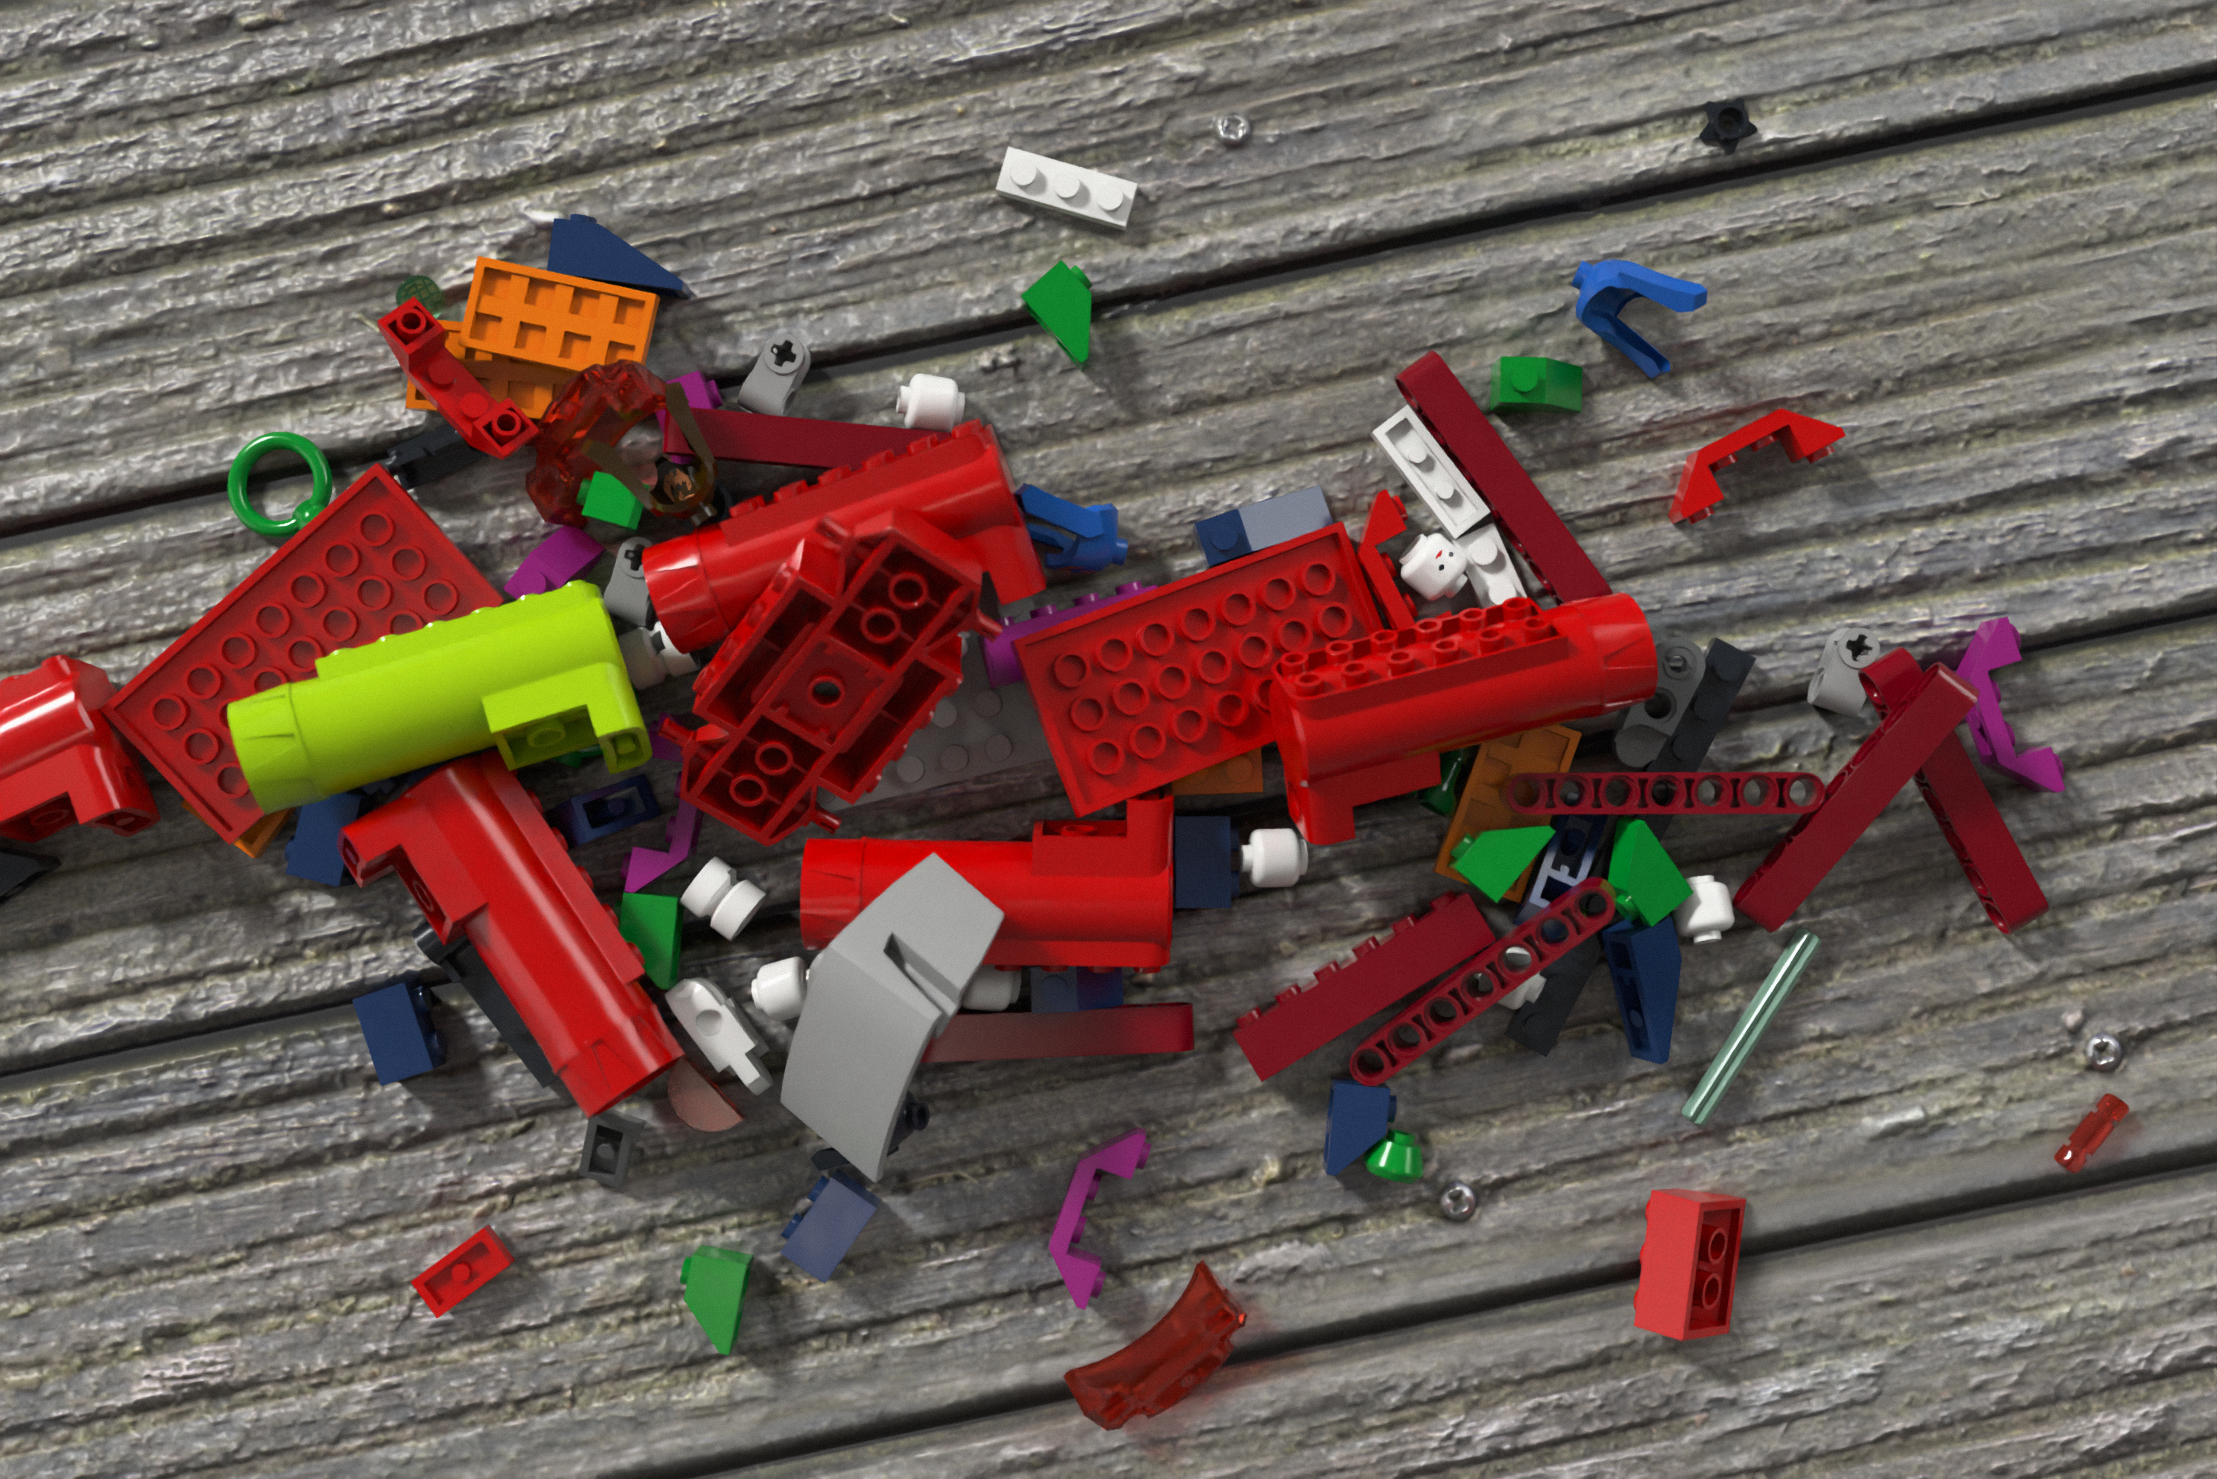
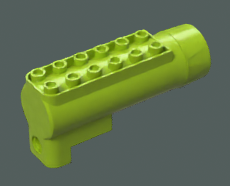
M583 580L569 582L562 588L547 593L527 594L520 597L516 602L499 607L479 608L468 616L451 621L431 622L423 629L403 635H386L375 643L355 649H338L327 657L315 660L319 677L296 683H286L228 704L229 725L241 767L255 800L265 814L327 800L331 796L359 786L494 745L498 746L509 771L598 743L602 749L610 775L637 767L648 761L653 755L648 734L600 588Z

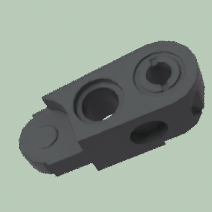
M1678 637L1662 640L1654 644L1658 663V682L1654 695L1662 702L1661 714L1656 719L1648 716L1644 707L1645 702L1619 711L1612 728L1614 732L1610 742L1612 743V752L1615 759L1623 766L1631 768L1642 767L1656 760L1667 737L1672 736L1701 682L1706 668L1705 657L1700 647L1689 639ZM1674 656H1680L1684 659L1678 673H1674L1669 665V661Z

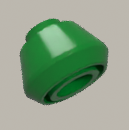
M1389 1128L1387 1135L1367 1149L1363 1155V1161L1366 1169L1375 1175L1396 1182L1414 1184L1424 1174L1422 1149L1414 1143L1415 1136L1413 1134Z

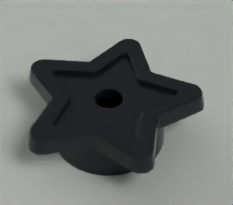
M1739 97L1733 102L1723 105L1711 101L1706 102L1705 111L1709 123L1700 133L1699 139L1702 141H1718L1727 155L1734 154L1739 139L1752 135L1758 130L1749 121L1748 114L1744 109V99ZM1723 122H1730L1731 127L1729 129L1724 128Z

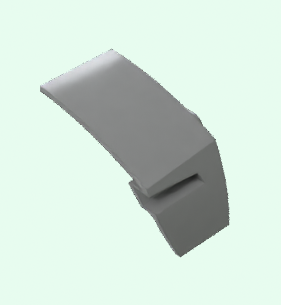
M932 853L877 897L814 959L809 970L807 998L794 1033L783 1078L780 1103L874 1183L882 1178L889 1144L901 1106L931 1035L935 1039L939 1038L960 1008L962 996L986 956L1004 917V913L935 853Z

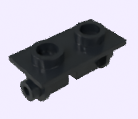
M447 424L388 449L387 452L390 458L385 460V464L393 477L398 475L402 487L409 491L485 459L488 455L486 452L470 446L451 424Z

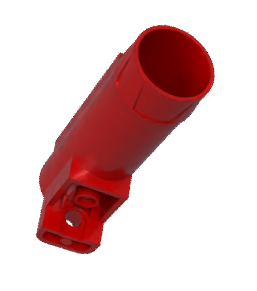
M980 418L953 427L954 429L951 430L952 437L938 441L936 433L910 442V445L906 446L908 452L895 456L893 450L889 449L867 457L865 461H862L863 468L851 472L849 464L826 471L822 473V476L817 477L819 483L808 487L805 479L781 487L779 491L773 493L775 498L773 500L765 502L762 494L736 503V506L729 508L731 516L721 522L694 528L693 532L645 548L642 554V564L647 588L660 623L673 646L678 652L686 655L725 641L803 539H806L840 561V554L836 552L837 544L813 531L818 518L820 519L823 513H826L829 517L847 528H854L862 522L894 509L897 503H899L978 554V564L982 566V573L990 572L1001 606L1044 590L1047 586V579L1028 529L1024 512H1022L1014 493L1017 490L992 424L982 426Z
M1624 592L1570 601L1544 611L1530 597H1514L1505 600L1500 605L1483 609L1468 608L1455 616L1438 620L1423 619L1416 622L1414 626L1394 631L1388 629L1378 630L1369 637L1353 641H1333L1324 648L1308 652L1293 651L1282 655L1272 666L1273 682L1269 690V704L1274 734L1283 760L1289 814L1305 840L1312 844L1331 845L1354 839L1356 835L1353 806L1441 784L1439 754L1568 721L1599 717L1651 700L1657 688L1658 663L1653 637L1642 610L1636 601Z
M57 655L44 660L41 663V667L25 675H13L0 681V836L35 843L79 822L83 826L94 829L102 827L113 830L114 834L130 837L160 821L161 816L139 760L141 752L100 710L107 701L118 693L110 683L105 670L79 659H70L68 655Z
M490 748L481 754L465 756L446 764L416 782L397 799L340 828L337 848L345 865L360 888L395 870L444 946L465 934L467 935L541 1047L553 1068V1073L562 1079L589 1120L617 1105L678 1063L686 1053L662 1019L657 1004L653 1003L638 983L645 973L642 967L645 965L641 952L633 942H625L617 930L619 922L615 913L606 903L602 905L599 903L591 891L594 885L589 874L581 865L575 867L566 853L568 845L565 838L556 827L550 829L541 816L543 808L535 793L530 789L525 791L516 778L518 775L517 769L509 771L501 753L494 748Z
M1159 786L1126 799V820L1035 819L1032 842L903 840L869 838L868 836H862L861 839L808 838L803 854L800 887V922L804 949L821 951L826 949L877 897L932 853H935L1004 913L999 930L981 964L995 965L996 970L1007 972L1021 970L1022 965H1041V970L1047 972H1064L1069 969V966H1087L1088 971L1095 973L1113 972L1115 967H1133V971L1143 974L1158 973L1161 971V966L1170 963L1173 913V790L1169 787Z

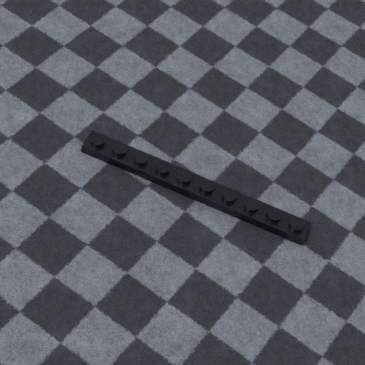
M1717 637L1711 638L1704 652L1706 668L1701 682L1672 736L1667 737L1656 760L1646 764L1641 772H1697L1756 658ZM1661 780L1655 783L1651 792L1652 799L1656 804L1661 806L1669 798V788ZM1619 814L1591 866L1587 878L1599 877L1608 881L1617 821L1622 816L1626 815L1645 821L1660 843L1674 814ZM1588 893L1581 898L1583 907L1592 912H1599L1607 906L1605 898L1597 893ZM1616 907L1612 919L1605 926L1540 971L1539 976L1545 978L1546 981L1535 1003L1526 1000L1520 1008L1516 1009L1504 1032L1505 1036L1547 1058L1604 949L1600 931L1617 924L1621 917ZM1567 927L1563 930V932L1558 936L1557 939L1563 938L1569 933Z

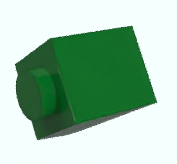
M1060 260L1021 295L1022 306L1082 372L1089 364L1092 293L1089 289L1092 287V283L1076 265L1069 269Z
M1501 356L1491 366L1490 411L1581 413L1582 367L1547 357Z
M595 471L592 480L583 478L576 504L584 506L582 517L635 533L644 506L614 476ZM642 483L643 486L647 490H649L650 485Z
M1626 815L1622 816L1617 821L1608 882L1616 892L1615 907L1619 913L1630 922L1636 920L1653 927L1694 892L1645 821Z
M1531 825L1477 830L1472 836L1466 832L1451 848L1449 854L1454 858L1447 866L1489 901L1497 903L1556 831L1546 825Z
M647 891L636 893L623 892L622 900L618 899L614 908V913L619 922V933L626 943L631 941L639 949L645 965L642 967L658 988L669 989L675 986L678 981L685 907L680 904V899L683 895Z
M700 1245L692 1257L686 1256L682 1266L680 1284L686 1285L684 1301L718 1352L729 1355L737 1343L754 1255Z

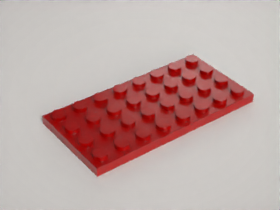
M375 463L107 701L100 710L229 845H232L268 814H265L259 807L241 767L229 725V703L245 699L286 683H296L317 678L319 675L315 660L327 657L338 649H355L375 643L386 635H403L423 629L431 622L458 619L468 616L473 611L483 607H499L504 605L507 600L381 463Z
M1343 521L1015 639L1010 642V646L1076 818H1079L1276 741L1269 704V690L1273 682V664L1282 655L1289 652H1308L1324 648L1333 641H1353L1369 637L1373 632L1384 630Z

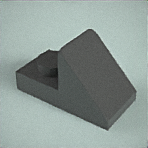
M611 1108L589 1119L578 1175L621 1189L628 1177L634 1146L645 1127L646 1121Z

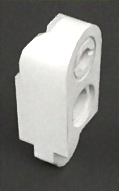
M703 977L683 979L665 992V997L671 1010L718 1073L726 1069L733 1076L737 1074L745 1086L755 1095H760L773 1085V1079L767 1067L759 1058L770 1049L733 997L728 999L716 983L711 979Z

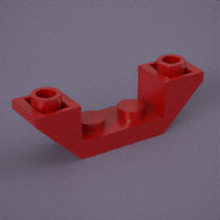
M415 296L377 321L379 330L408 379L470 446L504 461L540 434V430L509 397L498 403L445 347L446 330Z
M1780 408L1687 456L1669 512V518L1672 524L1686 518L1689 525H1692L1714 514L1715 512L1711 505L1724 499V496L1708 465L1714 473L1738 461L1735 452L1747 445H1750L1752 451L1755 452L1780 440L1791 463L1806 457L1811 464L1835 452L1831 443L1846 435L1841 427Z
M1385 489L1372 499L1355 555L1373 597L1390 629L1394 631L1414 626L1415 621L1413 618L1418 616V612L1412 599L1406 592L1400 595L1392 579L1397 576V572L1386 552L1379 554L1376 549L1377 546L1399 536L1407 530L1404 521L1408 520V515L1401 500L1396 495L1391 498L1387 489ZM1448 610L1436 616L1433 619L1438 620L1451 617L1453 615L1451 611Z

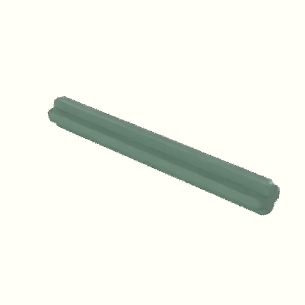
M1802 928L1796 931L1683 1107L1682 1114L1687 1119L1699 1126L1706 1125L1819 949L1822 940L1817 935Z

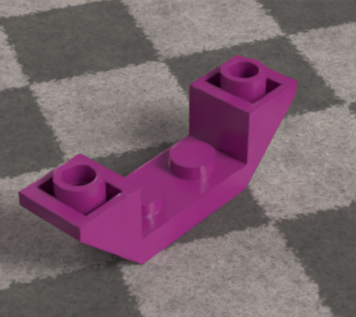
M2008 616L1981 622L1956 671V674L1979 689L1980 692L1976 703L1965 716L1980 763L2036 792L2058 793L2064 791L2065 787L2062 781L2064 767L2058 755L2053 753L2051 747H2031L2014 752L2015 735L2009 723L2003 719L1999 707L2001 702L1999 687L1988 674L1989 670L2022 660L2019 652L2021 648L2020 635L2015 626L2010 624Z
M660 712L659 721L653 720L649 729L648 738L651 747H653V755L651 757L683 763V756L679 755L681 747L662 736H658L657 733L667 717L685 729L687 728L678 715ZM682 771L679 772L676 780L675 798L680 796ZM679 798L677 816L670 817L666 829L665 841L671 843L670 850L640 845L633 846L632 854L626 853L621 868V879L626 880L625 892L636 893L645 890L696 855L704 811Z
M1136 1126L1079 1154L1049 1241V1250L1078 1308L1085 1310L1090 1297L1098 1299L1106 1276L1105 1272L1099 1271L1101 1256L1069 1245L1070 1241L1076 1244L1079 1243L1087 1220L1086 1217L1080 1216L1085 1199L1094 1201L1102 1175L1095 1173V1170L1099 1168L1130 1180L1135 1168L1143 1170L1151 1149V1144L1144 1142L1146 1139V1129Z

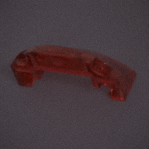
M618 359V362L608 365L594 364L572 377L562 387L556 398L547 406L537 426L540 434L531 443L537 450L535 466L525 476V490L546 523L581 529L589 523V518L582 517L584 506L576 504L583 478L592 480L595 471L601 472L603 467L580 451L587 439L611 445L614 449L620 439L638 422L649 415L665 410V384L668 383L639 362Z
M1204 1260L1195 1265L1193 1275L1178 1301L1149 1331L1116 1353L1086 1366L1069 1370L1063 1375L1084 1416L1106 1431L1121 1429L1129 1419L1136 1415L1143 1414L1146 1415L1147 1419H1150L1175 1406L1191 1395L1202 1383L1210 1379L1235 1348L1230 1338L1234 1332L1245 1326L1247 1314Z

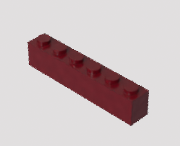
M1452 889L1439 894L1429 901L1430 910L1418 917L1413 912L1401 917L1390 925L1393 930L1392 933L1378 941L1375 936L1363 940L1351 949L1354 956L1338 964L1336 959L1323 964L1313 971L1316 979L1301 988L1297 982L1293 983L1274 995L1277 1002L1263 1011L1260 1010L1259 1006H1255L1235 1019L1238 1026L1231 1029L1232 1034L1261 1082L1496 941L1470 895L1463 891L1455 894Z

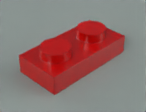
M488 1224L412 1280L411 1284L436 1318H439L512 1264L515 1259Z

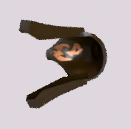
M679 381L665 384L666 407L681 428L689 449L696 453L698 458L688 464H677L669 461L664 456L654 462L657 470V482L655 487L648 492L611 445L587 439L580 451L620 481L657 517L667 514L676 520H689L694 528L704 527L719 514L711 504L714 501L715 478L719 475L717 464L696 424L683 386ZM678 484L682 486L680 490L677 487Z

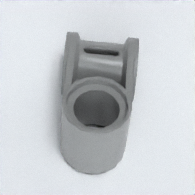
M780 333L771 337L765 344L754 369L743 383L738 395L737 404L756 414L787 417L794 404L796 394L810 369L811 354L807 347L791 334ZM782 351L788 353L792 351L796 355V360L793 363L788 361L784 363L779 358V355Z
M633 537L627 539L621 545L611 580L603 597L610 617L646 628L652 624L656 611L647 588L643 564L637 561V555L639 552L643 553L645 548L659 544L658 541L643 537Z
M1842 628L1834 631L1828 637L1818 669L1808 689L1807 700L1810 704L1850 717H1855L1859 713L1867 694L1859 681L1858 671L1876 661L1880 651L1878 638L1872 631L1866 628ZM1848 641H1852V645L1858 647L1857 655H1852V651L1846 649Z

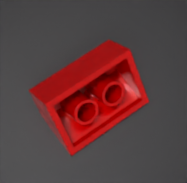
M1677 1188L1651 1190V1198L1645 1210L1647 1220L1645 1243L1641 1248L1639 1256L1640 1265L1642 1266L1640 1282L1633 1303L1636 1311L1635 1327L1680 1341L1729 1333L1746 1205L1745 1198Z

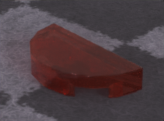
M687 1055L671 1068L667 1084L670 1105L679 1119L694 1129L712 1133L728 1130L746 1118Z

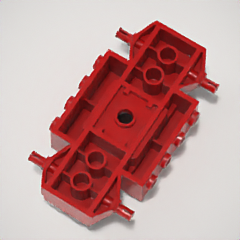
M897 503L894 509L862 522L854 528L845 527L826 513L821 514L820 519L818 518L813 527V531L837 544L836 552L840 554V561L806 539H803L787 562L778 570L762 595L752 604L736 629L726 638L714 658L698 675L692 687V691L697 693L693 713L707 720L710 724L699 728L695 732L685 729L667 717L658 730V736H662L681 747L679 755L683 756L679 798L766 847L779 842L801 826L807 827L810 822L828 831L831 835L835 834V831L841 825L842 818L822 808L820 803L816 802L818 785L851 805H854L864 792L871 793L878 785L883 769L890 760L896 762L902 757L909 744V738L917 728L923 730L930 723L935 714L936 705L944 696L951 697L959 688L963 680V673L961 672L962 637L958 634L962 631L967 633L969 629H972L993 643L1002 632L1003 625L998 624L981 613L978 608L982 582V566L978 564V554L899 503ZM821 682H830L835 684L840 692L833 696H823L815 690L814 686Z

